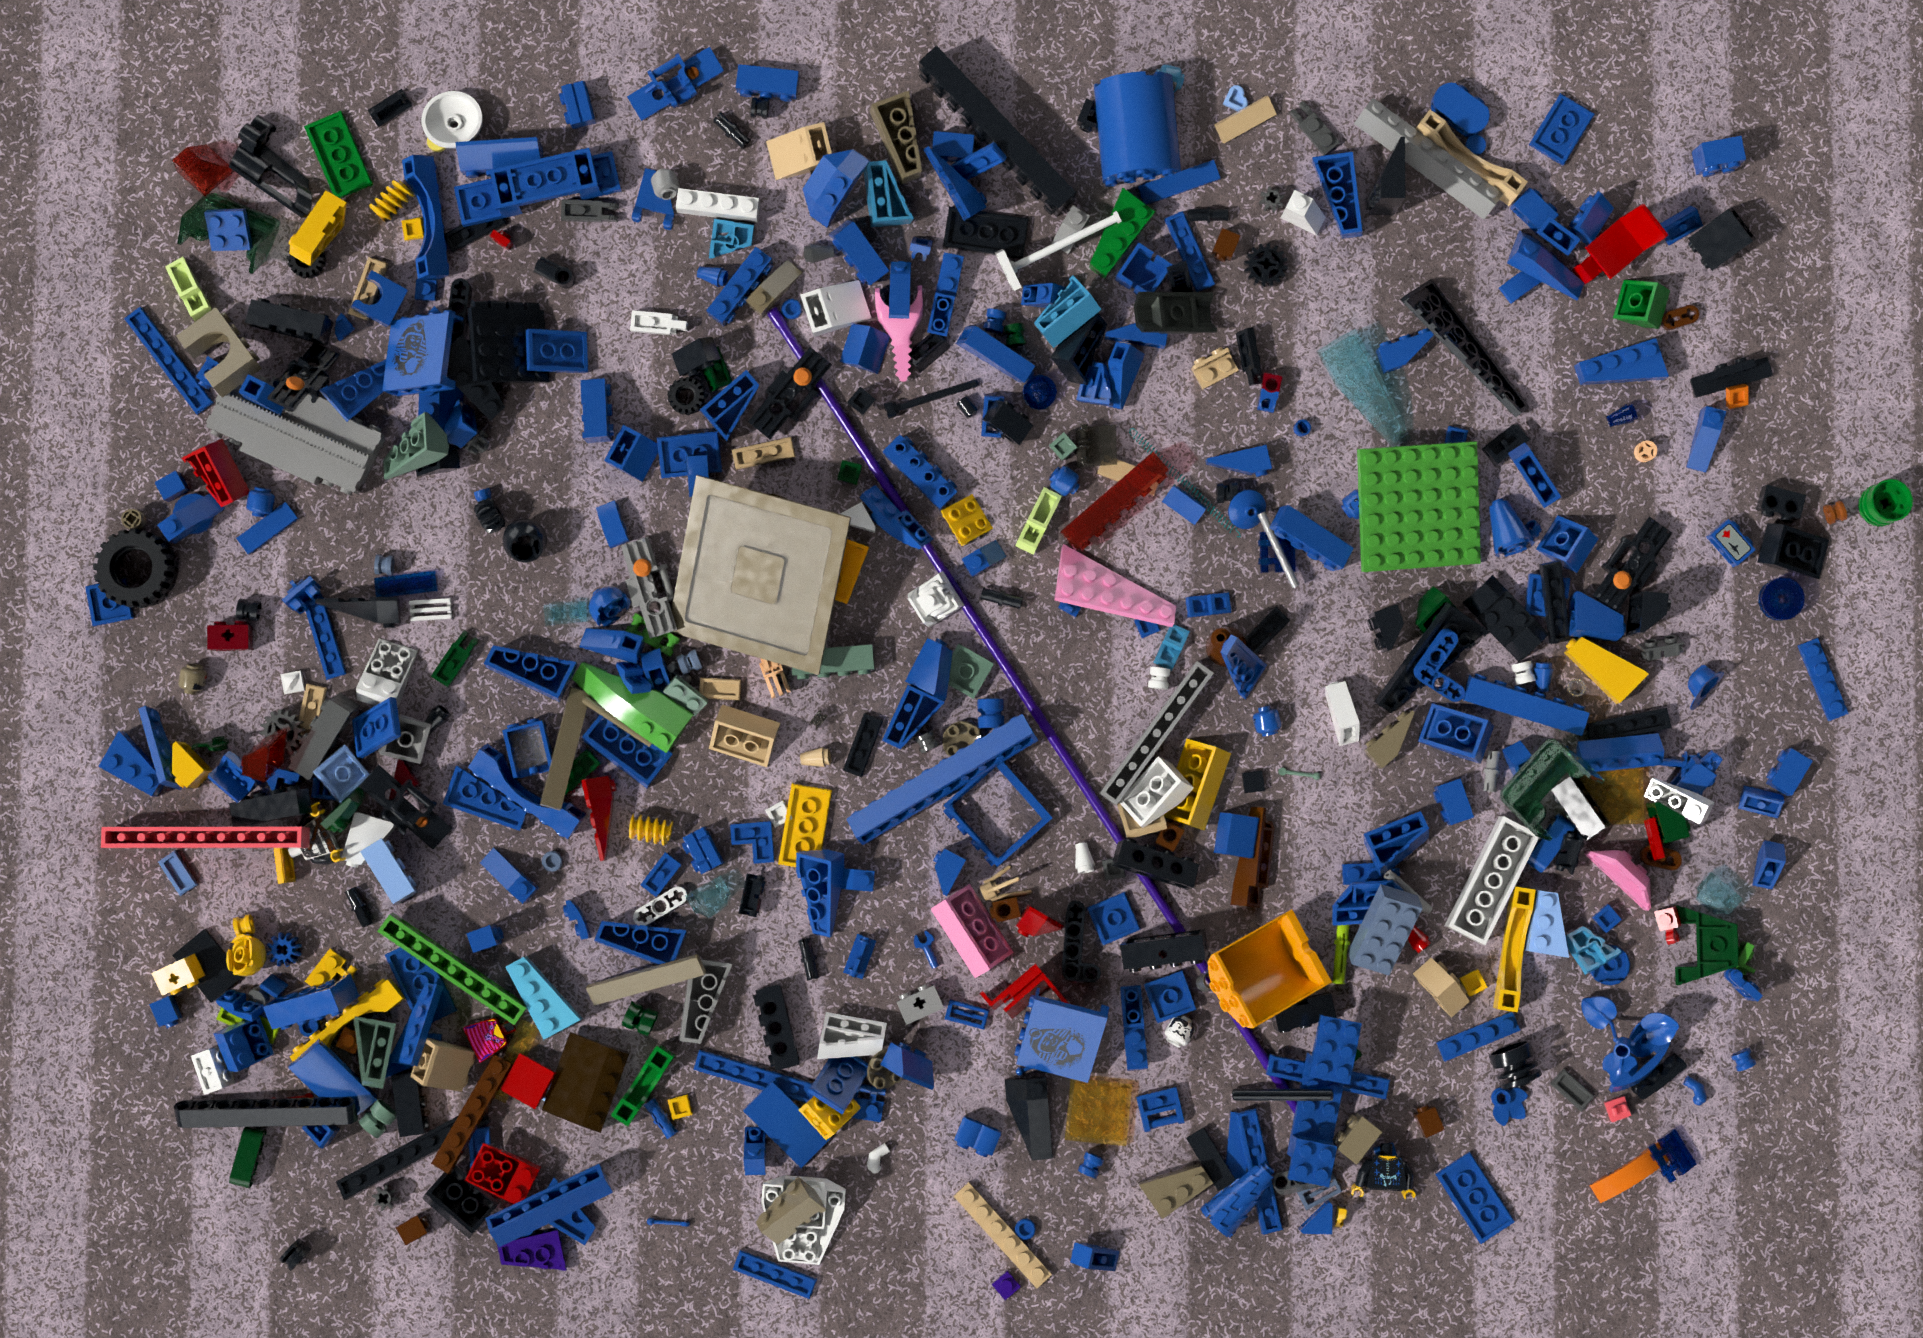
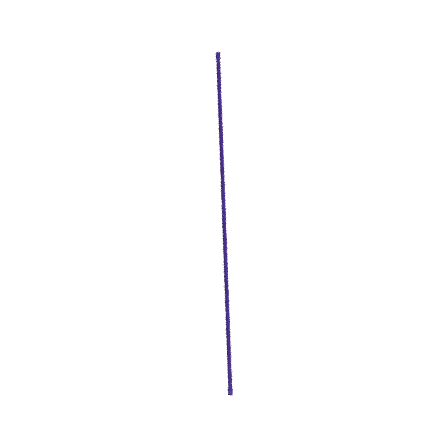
M775 307L767 312V315L799 361L805 351L791 332L778 308ZM821 378L815 385L871 472L900 512L907 510L911 514L842 407ZM928 543L922 547L937 572L943 571L964 604L961 607L1116 844L1121 840H1125V837L932 544ZM1134 853V854H1133L1134 859H1135L1137 862H1140V860L1138 859V857H1137L1136 854ZM1137 874L1175 933L1186 931L1153 880ZM1205 959L1203 963L1196 964L1201 973L1208 968ZM1206 977V981L1209 984L1211 982L1210 978ZM1229 1014L1264 1069L1267 1070L1269 1056L1252 1030L1242 1027ZM1270 1076L1277 1089H1290L1283 1078ZM1286 1101L1295 1115L1297 1101Z

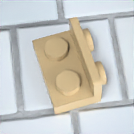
M1220 347L1211 352L1212 356L1206 359L1203 356L1194 361L1195 365L1191 369L1202 390L1239 371L1229 353V347L1226 349Z

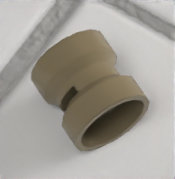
M128 509L121 516L122 524L126 528L141 530L146 525V516L138 510Z

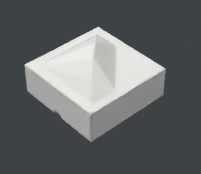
M301 670L280 674L285 695L305 691Z

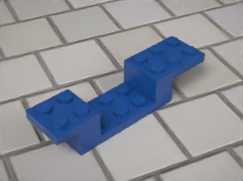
M590 148L490 170L491 179L454 187L463 227L523 214L521 208L523 205L579 193L581 199L586 200L622 192L613 152L592 155Z
M1320 1015L1313 1052L1306 1055L1300 1089H1332L1334 1097L1332 1101H1297L1287 1155L1291 1157L1287 1177L1289 1180L1325 1187L1330 1186L1337 1146L1332 1142L1344 1084L1350 1085L1362 1026L1360 1022Z

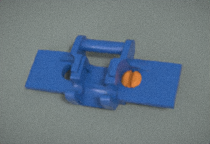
M710 47L685 62L677 53L673 59L653 71H647L652 82L627 96L641 121L666 106L672 105L675 109L698 95L696 89L724 72ZM681 65L682 68L678 71L679 74L666 82L664 80L657 81V77L675 66ZM658 89L664 92V96L660 100H656L653 97L654 91Z

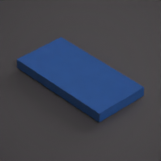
M401 947L385 954L411 1012L425 983L437 984L443 987L432 1023L458 1011L439 973Z
M771 1081L743 1109V1112L802 1168L830 1138L825 1140L799 1111L800 1107Z
M1467 1152L1435 1173L1480 1244L1515 1222L1470 1152Z

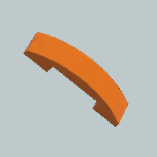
M1659 1142L1655 1143L1641 1152V1155L1589 1185L1599 1202H1605L1626 1191L1667 1163L1670 1159Z

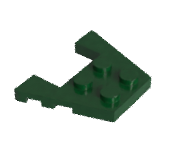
M1673 905L1677 908L1681 924H1696L1697 967H1675L1676 985H1682L1739 966L1738 924L1679 905Z

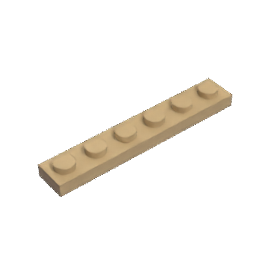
M969 1182L953 1195L1036 1288L1052 1275Z

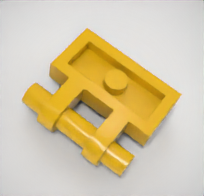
M330 948L304 982L311 987L316 986L317 988L327 981L333 980L337 973L342 976L340 979L348 974H351L352 978H354L353 975L358 969L350 965L346 971L342 967L347 960Z

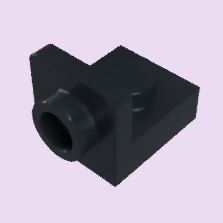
M1087 98L1077 119V125L1080 126V130L1086 133H1091V131L1096 133L1098 129L1097 124L1088 121L1093 119L1096 112L1094 101Z

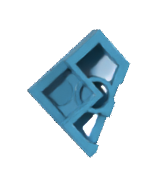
M714 218L709 258H715L751 246L755 224ZM718 233H728V234L725 235V236H721V235H719Z
M1584 926L1566 935L1567 948L1585 975L1622 953L1620 949L1616 948L1615 950L1604 943L1605 940L1603 938L1595 936Z

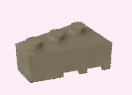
M1200 1164L1137 1182L1162 1219L1213 1184Z
M797 1177L773 1201L772 1205L759 1216L756 1224L761 1233L779 1245L797 1232L799 1225L803 1222L808 1224L812 1221L811 1217L817 1212H825L826 1208L815 1189Z

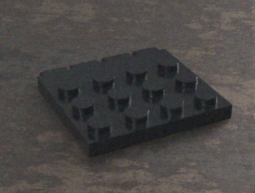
M471 300V307L467 308L473 382L549 383V372L527 371L526 330H545L544 310H540V304L534 302H525L523 304V302L507 301L505 304V301L489 300L487 302L486 300Z

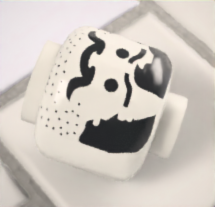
M1183 1015L1181 1018H1172L1165 1029L1166 1040L1179 1048L1188 1045L1195 1033V1028L1191 1025L1193 1021Z

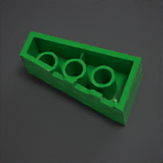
M1122 188L1111 213L1112 216L1113 212L1117 211L1122 222L1119 224L1116 222L1104 229L1089 265V268L1104 280L1155 214L1154 210L1125 188Z

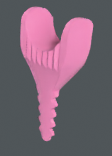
M922 285L917 286L918 293L915 301L910 305L909 319L889 318V307L881 299L880 288H875L877 318L892 339L891 345L894 346L892 352L896 355L893 360L897 362L894 368L898 370L895 375L901 382H906L907 378L911 375L908 371L911 368V365L908 363L911 357L908 354L912 351L909 345L912 344L910 339L923 316Z

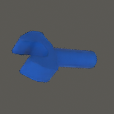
M925 930L924 933L927 941L921 943L918 936L915 935L914 945L915 948L924 950L928 962L933 969L939 966L931 948L934 937Z

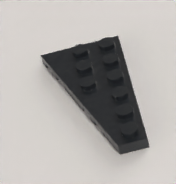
M1446 603L1374 702L1388 712L1393 713L1410 698L1411 693L1417 688L1422 689L1425 686L1414 676V668L1441 630L1451 629L1457 634L1458 642L1440 667V672L1460 657V653L1467 647L1471 648L1476 644L1475 641L1483 635L1485 637L1489 631L1449 603ZM1446 636L1444 639L1450 641L1451 638ZM1440 651L1433 652L1431 659L1437 660L1440 657ZM1421 671V674L1430 678L1431 675L1427 671Z

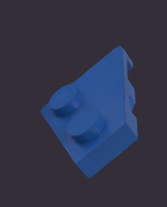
M1095 362L1094 367H1090L1087 375L1089 379L1088 385L1080 384L1076 400L1083 403L1113 407L1114 403L1107 365Z

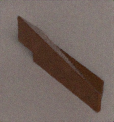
M1250 808L1249 816L1259 818L1254 859L1239 857L1230 905L1260 908V888H1268L1275 827L1272 821H1268L1265 816L1266 808Z

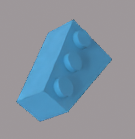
M887 161L869 162L864 170L870 227L911 224L914 218L905 203L903 195L900 193Z
M1074 275L1069 279L1070 284L1066 289H1061L1058 292L1059 297L1053 305L1049 304L1034 322L1053 348L1102 310L1092 295Z

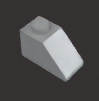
M1072 206L1051 244L1083 230L1090 219V215ZM1076 242L1060 250L1069 254Z

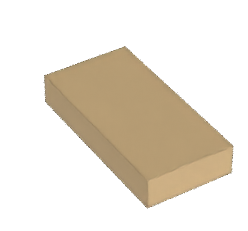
M700 678L699 692L707 699L740 700L741 680Z

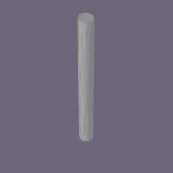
M1266 513L1258 514L1292 589L1299 586L1300 584L1277 536L1269 528L1271 523Z

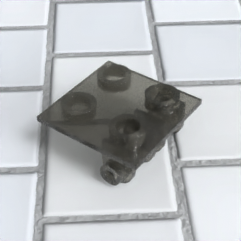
M1081 424L1080 428H1076V446L1078 447L1077 468L1117 465L1116 425L1088 427V424Z

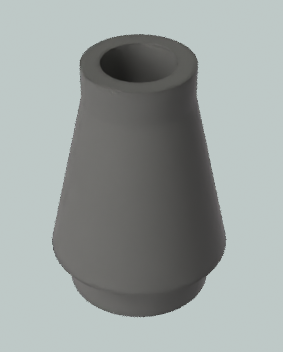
M809 243L808 246H804L805 262L812 264L834 257L833 245Z

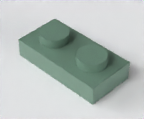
M678 675L672 679L663 691L679 705L694 714L693 716H696L709 700Z

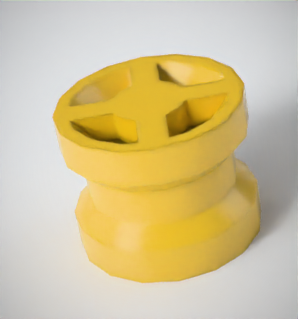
M251 914L245 915L244 918H233V928L236 936L246 933L250 935L255 934V926Z

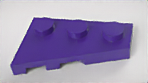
M558 1229L518 1238L501 1247L497 1245L501 1265L567 1271Z

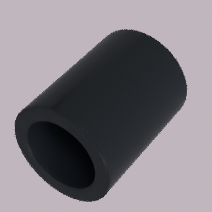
M968 396L963 397L956 403L967 419L978 411Z

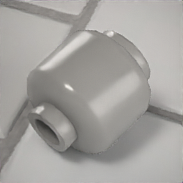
M662 168L657 170L651 177V184L657 197L669 200L676 196L680 185L674 171Z

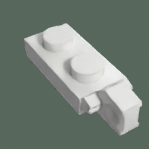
M632 310L631 332L676 335L677 330H688L687 321H678V316H673V314Z

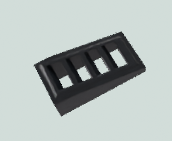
M1186 261L1166 267L1170 292H1193Z

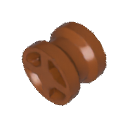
M1842 501L1835 502L1832 506L1828 504L1823 507V512L1829 525L1834 524L1837 520H1847V511Z

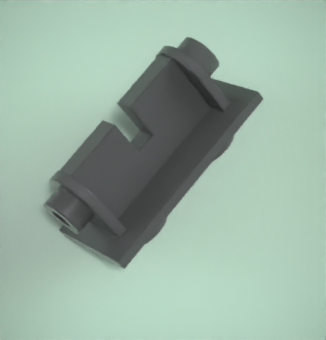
M1667 635L1664 639H1647L1644 641L1645 643L1639 644V647L1644 651L1641 652L1642 660L1651 661L1661 659L1660 651H1663L1665 658L1680 655L1683 652L1682 645L1684 642L1679 636Z

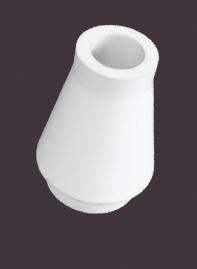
M1076 844L1075 869L1078 870V874L1093 872L1095 863L1088 844Z

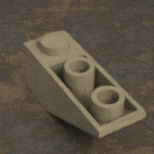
M1413 710L1409 712L1403 711L1396 717L1398 721L1393 726L1389 723L1381 730L1383 734L1376 739L1374 736L1365 744L1367 746L1364 749L1365 753L1379 769L1385 767L1398 756L1415 713Z

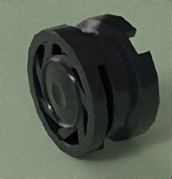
M298 1238L284 1252L279 1261L282 1264L286 1263L288 1265L287 1268L292 1271L308 1255L311 1248L304 1246L303 1241Z

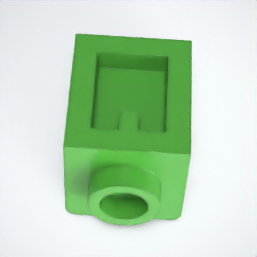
M1743 941L1739 946V966L1735 967V969L1740 970L1745 975L1747 972L1754 974L1755 969L1746 965V962H1749L1753 957L1754 951L1752 950L1754 945Z

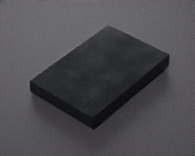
M203 929L172 955L176 961H179L195 953L205 974L204 977L198 979L199 984H197V987L211 1003L244 977L234 975L233 971L228 970L226 963L227 954L206 929Z

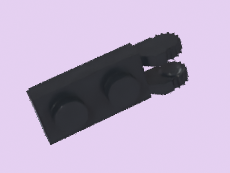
M1674 1053L1667 1057L1644 1080L1632 1086L1631 1090L1640 1099H1646L1687 1068V1064Z

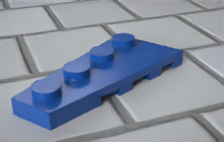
M425 983L389 1061L397 1064L418 1066L442 993V986Z

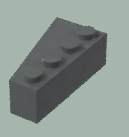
M338 693L329 700L326 699L320 707L322 710L320 716H315L310 724L312 729L309 734L305 733L299 742L302 744L298 751L295 750L289 760L292 762L288 768L307 780L314 778L315 774L313 771L327 759L329 755L327 751L336 745L340 737L338 733H342L351 721L348 718L349 715L355 711L357 712L360 705L342 693Z

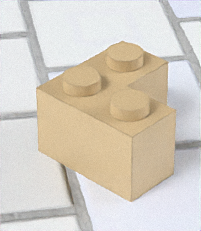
M1430 958L1413 975L1433 996L1438 1005L1452 1018L1470 1002L1465 995L1467 991L1453 973L1450 975L1447 973L1448 969L1441 961L1437 963Z

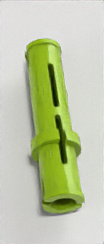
M1337 925L1336 940H1334L1336 946L1332 981L1335 984H1345L1348 945H1350V941H1348L1349 925Z

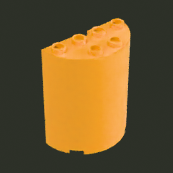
M1292 909L1217 951L1209 958L1208 972L1211 981L1209 986L1220 1000L1219 1004L1222 1010L1228 1012L1244 1028L1257 1027L1332 983L1318 955L1309 947V939Z

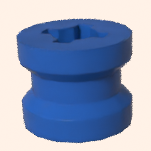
M1750 1048L1742 1049L1731 1055L1732 1060L1737 1064V1071L1749 1069L1757 1064L1750 1055Z

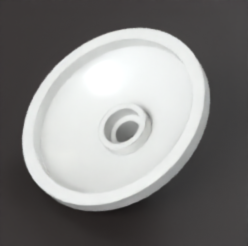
M448 91L435 96L427 103L422 113L421 122L425 135L431 142L443 148H456L455 142L472 141L476 138L482 127L483 115L479 104L470 95L459 91ZM455 123L458 124L455 128L451 127Z

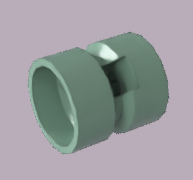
M377 1099L370 1107L371 1112H366L358 1122L369 1134L375 1138H380L387 1130L386 1125H391L397 1116L396 1111L386 1102Z

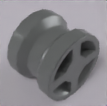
M933 730L915 738L916 743L921 747L920 751L922 754L940 745L933 737Z

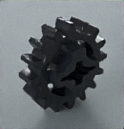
M1270 243L1267 244L1266 248L1259 244L1258 250L1255 247L1251 249L1253 254L1247 253L1246 258L1249 260L1244 261L1243 265L1248 266V268L1244 270V273H1250L1247 279H1254L1255 286L1259 282L1261 283V288H1264L1265 284L1268 283V286L1271 288L1273 281L1279 284V277H1285L1286 274L1282 271L1288 269V266L1283 265L1287 262V258L1281 257L1284 251L1277 252L1278 246L1272 249L1270 248ZM1263 253V257L1254 260L1257 255ZM1264 261H1266L1267 265L1269 266L1267 270L1264 269V266L1262 265ZM1253 269L1257 270L1260 273V277L1254 272ZM1271 272H1278L1275 276L1268 278Z

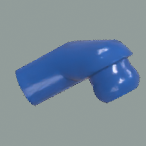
M1687 1076L1683 1085L1693 1090L1695 1095L1693 1102L1700 1106L1707 1100L1704 1085Z

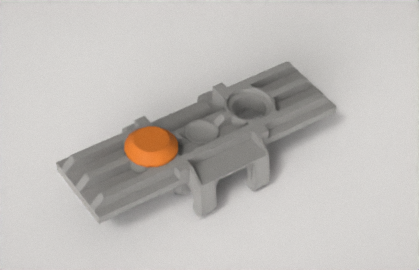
M648 537L621 545L630 578L624 582L626 588H628L633 609L640 606L650 639L676 631L677 626L669 602L673 601L674 592L666 570L668 568L667 564L657 566ZM659 572L666 597H659L653 581V573ZM659 602L661 605L660 611L657 613L651 612L650 604Z

